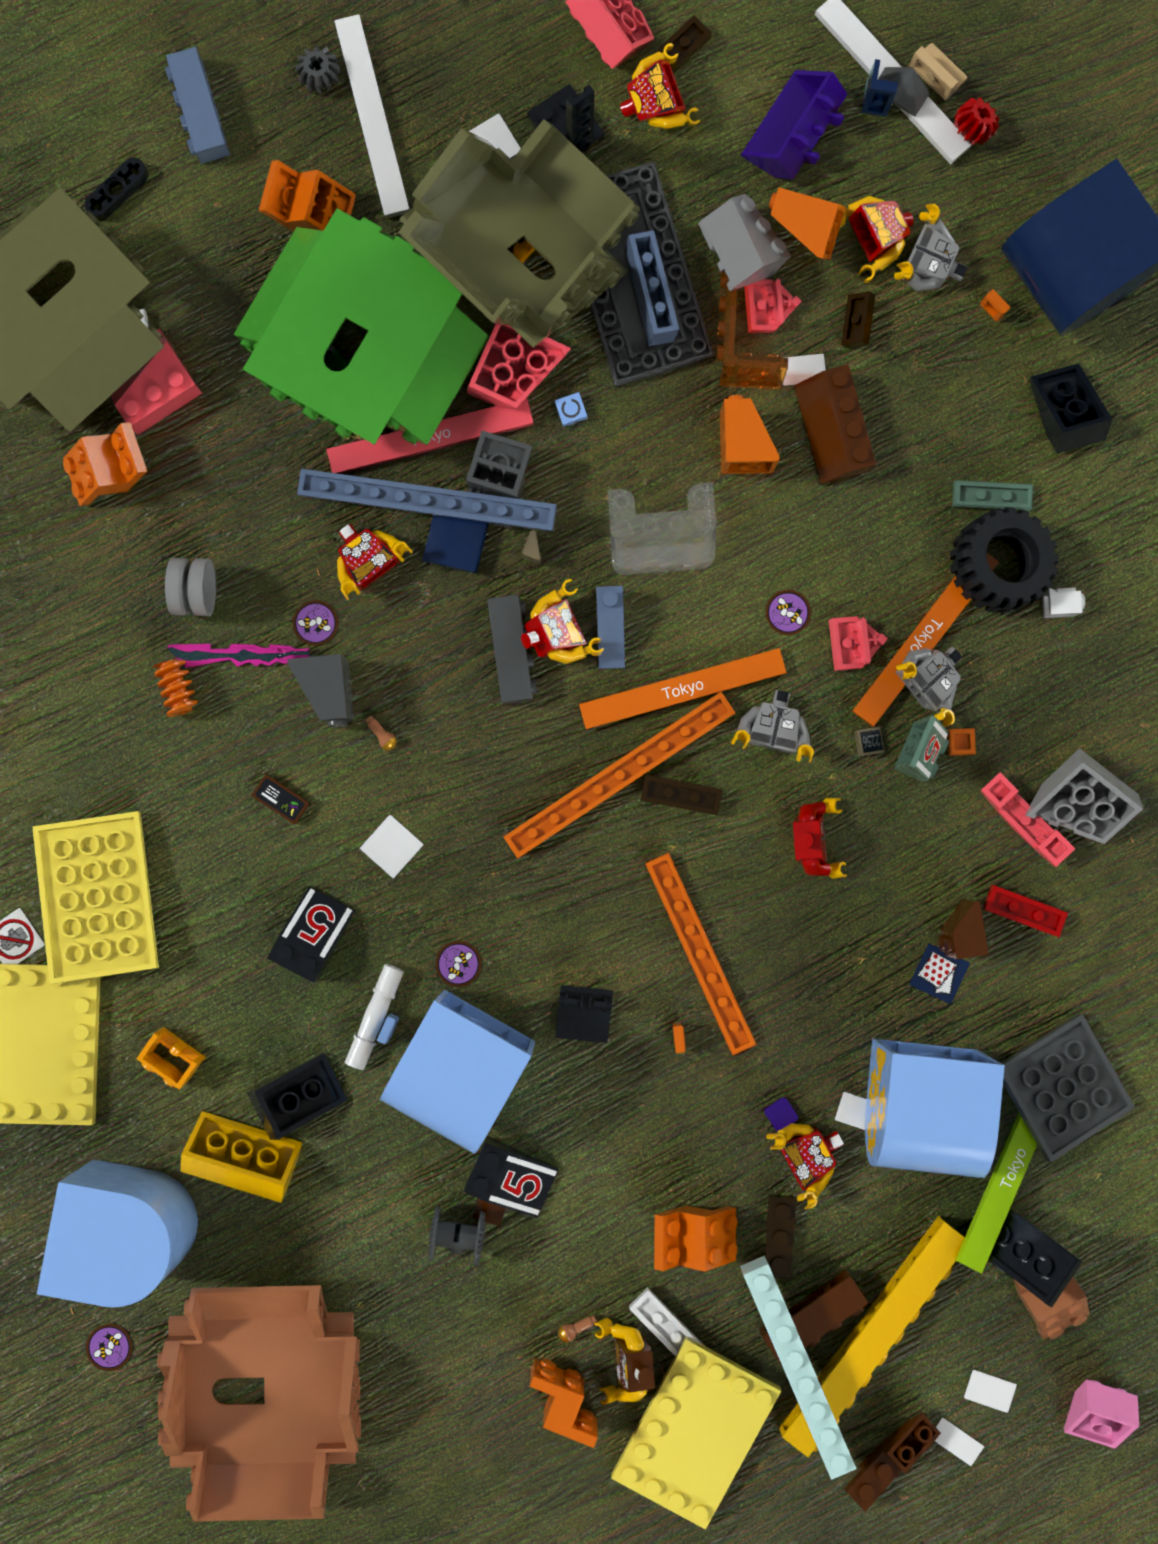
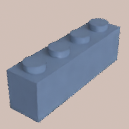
M193 47L166 55L169 66L165 67L169 82L175 84L176 90L172 91L177 107H181L183 115L179 117L184 131H189L191 139H187V144L191 155H197L201 164L229 156L230 151L205 68L197 48Z
M654 230L631 234L628 236L624 251L648 345L654 346L674 342L679 326Z

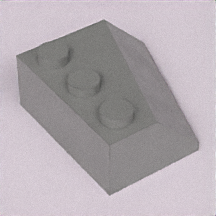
M746 194L729 199L698 223L710 250L716 252L720 259L717 263L720 271L726 272L729 278L727 283L729 291L773 276L791 257L785 243L776 236L771 229L769 221L763 218L757 210L755 202Z
M1079 748L1042 783L1030 804V808L1026 811V816L1034 819L1036 816H1040L1048 821L1050 825L1073 830L1075 834L1105 844L1141 812L1143 806L1138 793Z

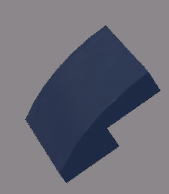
M433 515L422 561L450 567L454 570L477 573L489 523Z

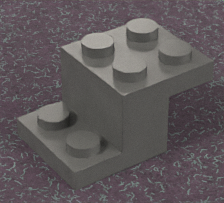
M481 431L466 479L468 485L467 492L520 499L526 482L525 471L533 449L532 445ZM494 524V525H497V526H500V527H504V528H507V529H510V530H511V527H512V526H508V525Z

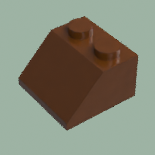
M961 900L940 929L941 936H938L940 951L944 952V956L954 959L989 955L980 901Z

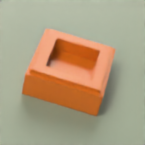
M994 289L980 303V306L997 322L1011 308Z
M975 728L947 729L949 732L947 735V740H949L947 756L976 754Z
M672 1023L675 1053H685L684 1027L681 1023Z

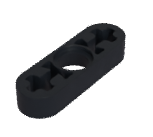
M129 158L124 161L86 198V211L89 210L98 221L106 220L146 182L148 170L144 163L138 158ZM135 168L140 173L136 176L131 173V169ZM123 176H125V178L129 180V185H127V183L124 181V179L122 178ZM119 183L123 185V191L119 195L110 194V189L114 184ZM104 194L111 200L110 203L103 197ZM96 203L102 206L101 211L94 208Z

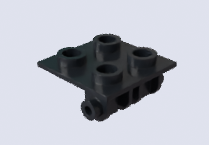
M561 985L555 1038L608 1043L613 990Z

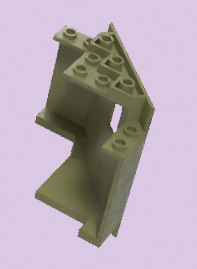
M543 119L513 160L500 148L496 149L489 141L461 128L412 193L415 197L413 208L399 219L404 225L398 233L491 322L511 326L534 348L560 326H565L584 307H589L599 295L608 288L614 287L629 272L607 250L609 247H615L621 240L622 236L620 234L626 227H631L639 217L637 213L641 208L555 126ZM524 238L554 267L555 276L550 280L536 277L508 249Z
M59 187L37 208L31 205L0 233V406L3 409L7 407L10 410L30 392L71 432L165 346L159 341L163 338L162 335L152 325L147 328L140 320L144 317L143 314L133 304L129 307L126 305L150 283L142 274L145 270L134 258L129 260L120 251L122 245L112 234L107 237L98 228L100 222L89 210L84 213ZM65 261L73 263L76 272L72 280L40 307L27 292L59 263Z

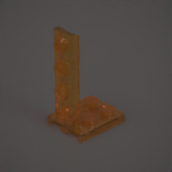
M721 272L720 288H725L724 296H720L719 312H723V321L719 320L718 337H722V345H718L717 361H721L719 386L781 390L788 369V358H783L776 354L766 357L755 356L752 353L734 355L737 289L729 291L727 287L729 278L726 272Z

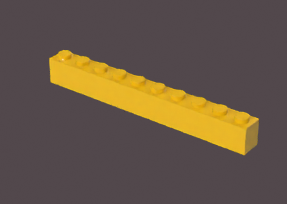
M940 1216L936 1218L817 1376L837 1424L840 1420L839 1416L844 1409H849L853 1405L861 1387L864 1388L872 1378L871 1373L877 1365L881 1366L885 1362L892 1345H896L901 1341L907 1325L913 1323L920 1314L919 1309L925 1301L928 1302L934 1297L936 1287L940 1281L946 1280L952 1272V1265L955 1263L965 1236ZM797 1403L779 1429L783 1439L806 1457H809L812 1452H817L818 1448L801 1408Z

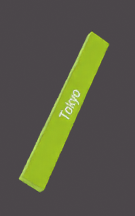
M1018 1113L955 1261L981 1274L1037 1147L1020 1113Z

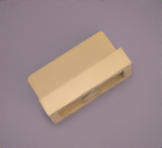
M930 43L926 48L921 46L914 53L909 65L945 101L967 79V76L933 43Z

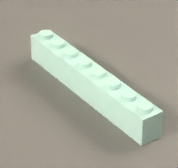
M765 1255L741 1265L740 1268L831 1480L855 1470L856 1466Z

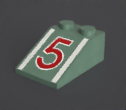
M928 716L914 721L894 770L922 782L934 777L939 766L936 763L939 754L945 752L949 740L946 739L949 732L936 717Z

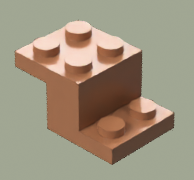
M1074 1277L1069 1281L1052 1308L1014 1280L1017 1294L1035 1321L1037 1331L1043 1340L1059 1337L1063 1334V1329L1071 1325H1081L1087 1320V1316L1090 1315L1087 1297Z

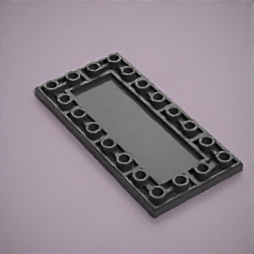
M654 161L606 175L641 208L637 213L639 217L631 227H626L620 234L622 237L618 244L613 248L609 247L607 251L629 271L624 251L628 236L654 230L679 326L674 342L654 346L648 345L630 271L614 287L608 288L599 295L590 307L615 387L714 358L711 343Z

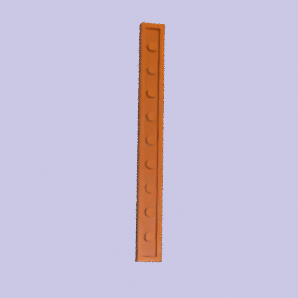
M719 692L505 835L504 839L517 859L734 715L735 711L723 693Z

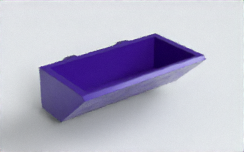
M795 70L742 152L741 157L775 178L791 180L794 179L804 162L812 165L816 164L820 156L817 152L812 151V149L825 132L828 124L840 126L844 121V115L838 113L837 110L848 94L834 72Z

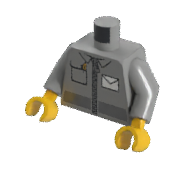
M927 204L926 208L929 213H920V220L928 221V225L925 224L908 260L897 264V267L902 272L894 274L896 280L903 279L915 291L940 288L947 276L961 282L968 268L954 261L960 247L956 244V241L940 219V210L936 204Z
M950 647L944 654L939 650L928 648L909 651L902 664L896 666L897 671L895 673L924 709L938 710L934 717L939 721L942 720L944 727L952 725L955 722V716L951 711L957 684L961 679V676L953 666L962 659L961 654L953 647Z
M775 690L772 704L762 702L760 706L752 707L741 718L737 732L731 741V744L734 745L736 740H741L744 744L742 749L751 744L790 754L797 752L796 761L798 762L801 760V755H806L811 763L814 754L804 718L799 716V710L788 708L791 693L781 690Z

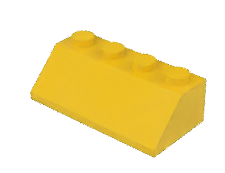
M202 1111L181 1154L180 1172L282 1203L296 1166L302 1142L287 1137H282L279 1140H270L265 1130Z

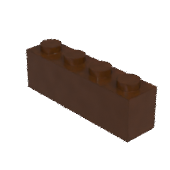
M845 1269L790 1307L788 1311L805 1348L806 1346L812 1347L821 1340V1336L829 1330L833 1332L840 1328L843 1321L851 1315H859L865 1309L868 1301ZM764 1325L762 1328L759 1329L761 1336L781 1365L780 1359L777 1355V1352L774 1348L768 1331Z

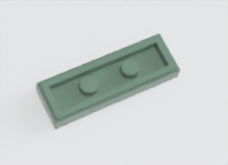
M959 480L953 482L952 508L982 510L1000 508L1003 510L1006 507H1014L1016 511L1021 509L1028 512L1032 511L1033 484Z

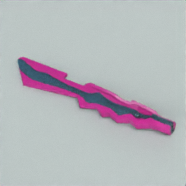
M173 644L168 646V650L178 660H186L184 664L186 668L231 660L237 667L246 663H251L257 667L261 663L271 666L277 662L287 664V659L310 657L309 648H293L291 646L269 644L268 648L248 644H231L228 649H211V644Z

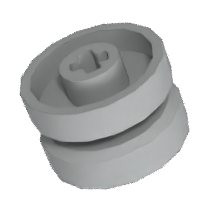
M171 558L169 560L165 575V597L167 608L171 615L187 616L190 610L194 616L212 615L216 599V575L211 559L195 558L192 564H190L187 558Z

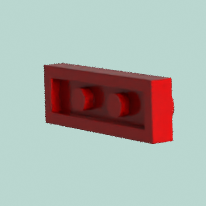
M995 885L990 886L983 906L985 911L1055 937H1060L1068 915L1065 911Z

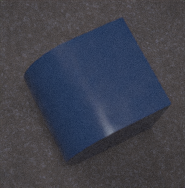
M1116 158L1054 199L1028 219L1005 241L1001 251L1058 334L1064 336L1141 287L1158 270V217Z

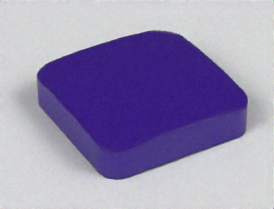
M781 1097L764 1109L765 1115L776 1131L798 1120V1115L785 1097Z

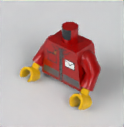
M825 798L823 802L803 805L799 809V816H796L793 821L795 858L808 875L829 876L832 879L847 876V874H842L841 866H846L845 862L827 863L824 827L825 813L842 812V809H836V802L841 801V798Z

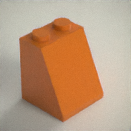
M778 187L777 193L773 192L770 199L769 208L772 209L771 215L817 257L830 260L846 207Z
M731 395L728 399H724L720 410L721 474L773 473L779 462V454L752 399L744 398L743 395Z

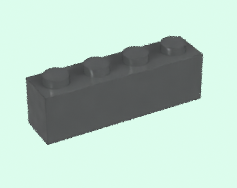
M519 595L489 598L487 602L501 703L506 705L534 701L533 694H538L536 678H530L529 668H534L532 652L527 653L526 648L521 642V635L527 632L526 628L523 627L522 617L527 616L525 601H520Z

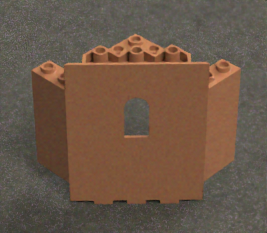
M321 1285L191 1288L190 1297L184 1303L185 1316H169L168 1337L164 1341L163 1351L158 1353L157 1358L158 1369H161L165 1378L163 1390H160L158 1393V1419L163 1424V1428H160L158 1433V1445L162 1447L165 1456H170L171 1468L192 1467L191 1483L193 1487L192 1493L187 1495L186 1510L190 1512L194 1522L324 1519L330 1464H356V1452L359 1451L357 1438H361V1415H359V1402H356V1400H360V1377L358 1364H355V1362L360 1361V1341L357 1337H354V1312H327ZM264 1378L265 1403H220L213 1396V1385L219 1379Z

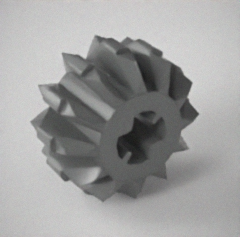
M315 45L314 51L311 52L305 48L306 56L298 55L299 64L296 65L299 82L302 85H306L309 92L316 88L317 92L321 94L322 88L325 87L331 92L330 83L338 84L337 75L340 74L337 57L334 54H330L327 47L320 51L319 47Z

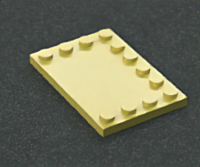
M135 811L32 826L49 984L159 968L141 812Z
M0 963V1123L95 1124L100 977L49 984L47 964Z
M685 1337L677 1355L674 1357L612 1471L611 1479L706 1530L779 1397L781 1387L708 1347Z

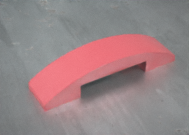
M1001 772L980 790L1004 820L1054 867H1057L1075 850L1058 830H1053L1042 817L1036 816L1034 819L1026 816V811L1030 808V805L1017 793L1019 791Z

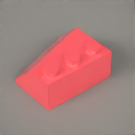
M632 0L566 1L571 15L582 25L587 38L595 44L601 53L602 60L611 69L625 63L655 39L642 11L634 7Z
M495 324L468 385L467 394L491 405L517 409L566 356L571 348L548 337L533 348L511 326Z
M160 328L158 332L163 338L159 341L165 347L111 395L115 407L125 422L131 423L133 431L137 435L202 394Z

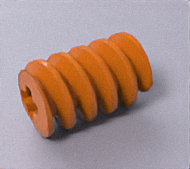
M174 659L152 666L158 669L154 673L155 677L161 679L157 683L158 687L164 688L160 693L161 697L169 698L163 705L165 708H172L167 712V717L190 713L193 711L192 707L198 703V700L189 699L195 693V690H186V687L192 683V680H183V677L189 673V670H180V667L186 663V660Z

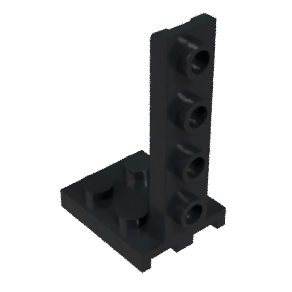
M568 84L527 112V117L535 128L545 119L555 126L582 153L597 140L601 141L604 139V132L594 120L595 91L590 85L584 87V92L578 96L571 85Z

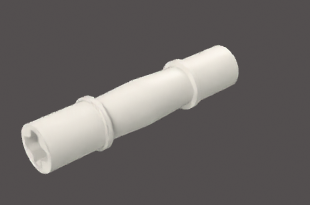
M384 964L377 984L372 990L374 994L364 1013L357 1034H354V1040L345 1060L347 1065L359 1070L365 1069L372 1049L376 1045L375 1039L385 1020L391 999H395L396 990L404 973L402 969Z

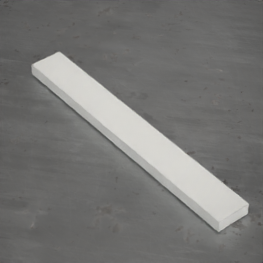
M827 0L816 10L815 16L868 74H870L875 59L880 60L878 78L885 67H901L841 0ZM929 96L916 117L900 108L950 165L972 146L968 140L964 141L962 134H957L958 128L953 125Z
M360 15L334 20L385 219L403 215L410 209Z

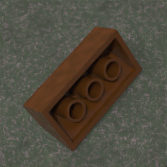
M849 364L822 371L794 385L820 484L823 485L871 472L876 466V461Z

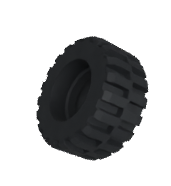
M1006 507L1003 510L1000 508L993 509L966 525L961 530V534L955 538L953 545L956 548L950 552V559L954 560V563L950 565L951 574L955 573L957 579L954 580L956 587L960 586L964 591L961 595L966 600L969 598L974 600L972 605L977 608L986 606L985 610L992 613L998 610L1000 613L1017 610L1042 597L1043 593L1048 591L1052 585L1050 580L1056 578L1058 570L1054 568V565L1059 563V555L1054 553V549L1057 548L1055 540L1051 541L1049 537L1051 532L1048 527L1043 528L1040 525L1042 521L1038 517H1029L1030 513L1021 509L1016 512L1014 507ZM990 539L1002 540L1016 551L1020 560V574L1015 583L1000 579L991 570L987 561V546Z

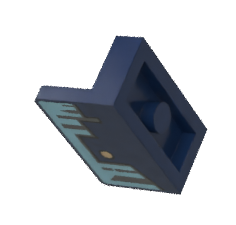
M875 59L866 82L861 113L886 117L896 95L898 82L877 79L880 60Z

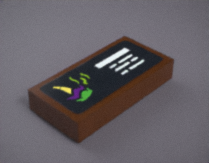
M265 774L251 795L294 825L298 823L310 805V802L268 774Z

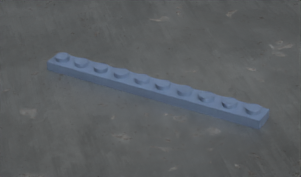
M301 469L297 495L303 497L550 532L554 530L557 505L551 503Z

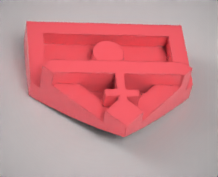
M763 279L744 286L748 333L774 332L802 301L797 296L793 297L781 285V280L779 279L775 282L772 279Z
M857 616L828 620L834 671L863 668L864 665L871 662L873 655L888 639L882 633L879 634L874 630L864 617L860 619Z

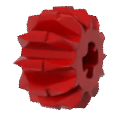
M971 98L957 110L956 120L953 125L958 128L957 134L963 135L964 141L970 140L972 145L976 143L982 145L997 132L1000 118L995 114L996 109L989 106V102L984 103L982 98L977 100Z

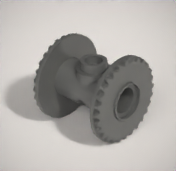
M436 1206L429 1236V1260L434 1261L437 1246L447 1247L454 1254H459L464 1250L475 1251L474 1266H478L484 1244L485 1212L480 1211L478 1225L440 1221L441 1206Z

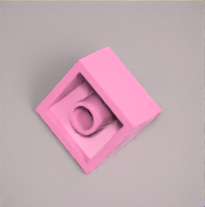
M1086 1379L1074 1393L1064 1432L1115 1449L1139 1427L1138 1396L1127 1393L1120 1388H1112L1102 1385L1098 1381Z

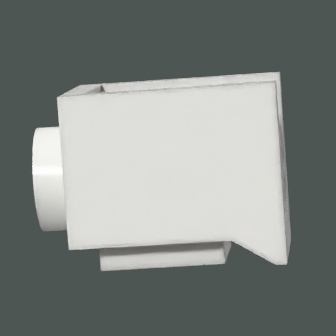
M1049 588L1042 596L1043 618L1074 617L1083 613L1082 609L1085 608L1084 594H1081V591H1076V588H1058L1055 590Z

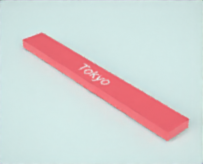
M526 398L517 409L494 406L443 419L427 445L416 442L414 445L402 438L403 432L399 430L380 435L375 445L366 440H360L326 450L332 473L344 474L478 440L481 431L497 435L533 426L534 423Z

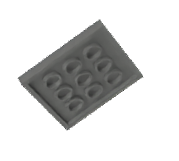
M1083 1014L1075 1015L1001 1062L1005 1065L1003 1084L1047 1162H1053L1135 1108Z

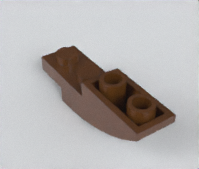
M920 1412L890 1434L858 1466L861 1470L844 1490L866 1512L901 1471L905 1474L938 1438L941 1432Z

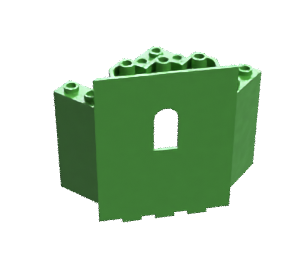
M336 208L324 231L296 227L233 334L241 340L240 345L243 348L252 352L243 370L259 379L264 386L270 389L269 394L280 402L288 400L298 404L303 408L302 413L314 421L317 418L328 421L336 427L335 432L347 440L350 437L359 440L363 438L375 445L387 425L393 430L397 431L399 429L403 432L402 438L414 445L416 442L427 445L490 336L456 307L462 293L418 251H414L415 248L410 243L398 236L394 238L388 233H380L382 227L364 217L361 220H357ZM345 319H348L366 329L368 333L349 365L344 370L335 372L326 367L324 356Z

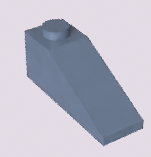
M623 586L596 587L598 638L601 639V642L598 643V650L604 648L602 654L598 656L599 669L625 668Z

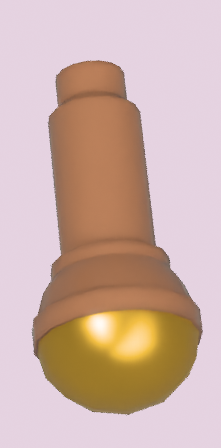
M369 716L365 721L368 724L367 726L378 737L380 747L386 751L394 749L397 745L395 735L386 732L376 719Z
M593 1315L574 1324H563L558 1330V1336L564 1343L572 1342L577 1334L593 1327L597 1320Z

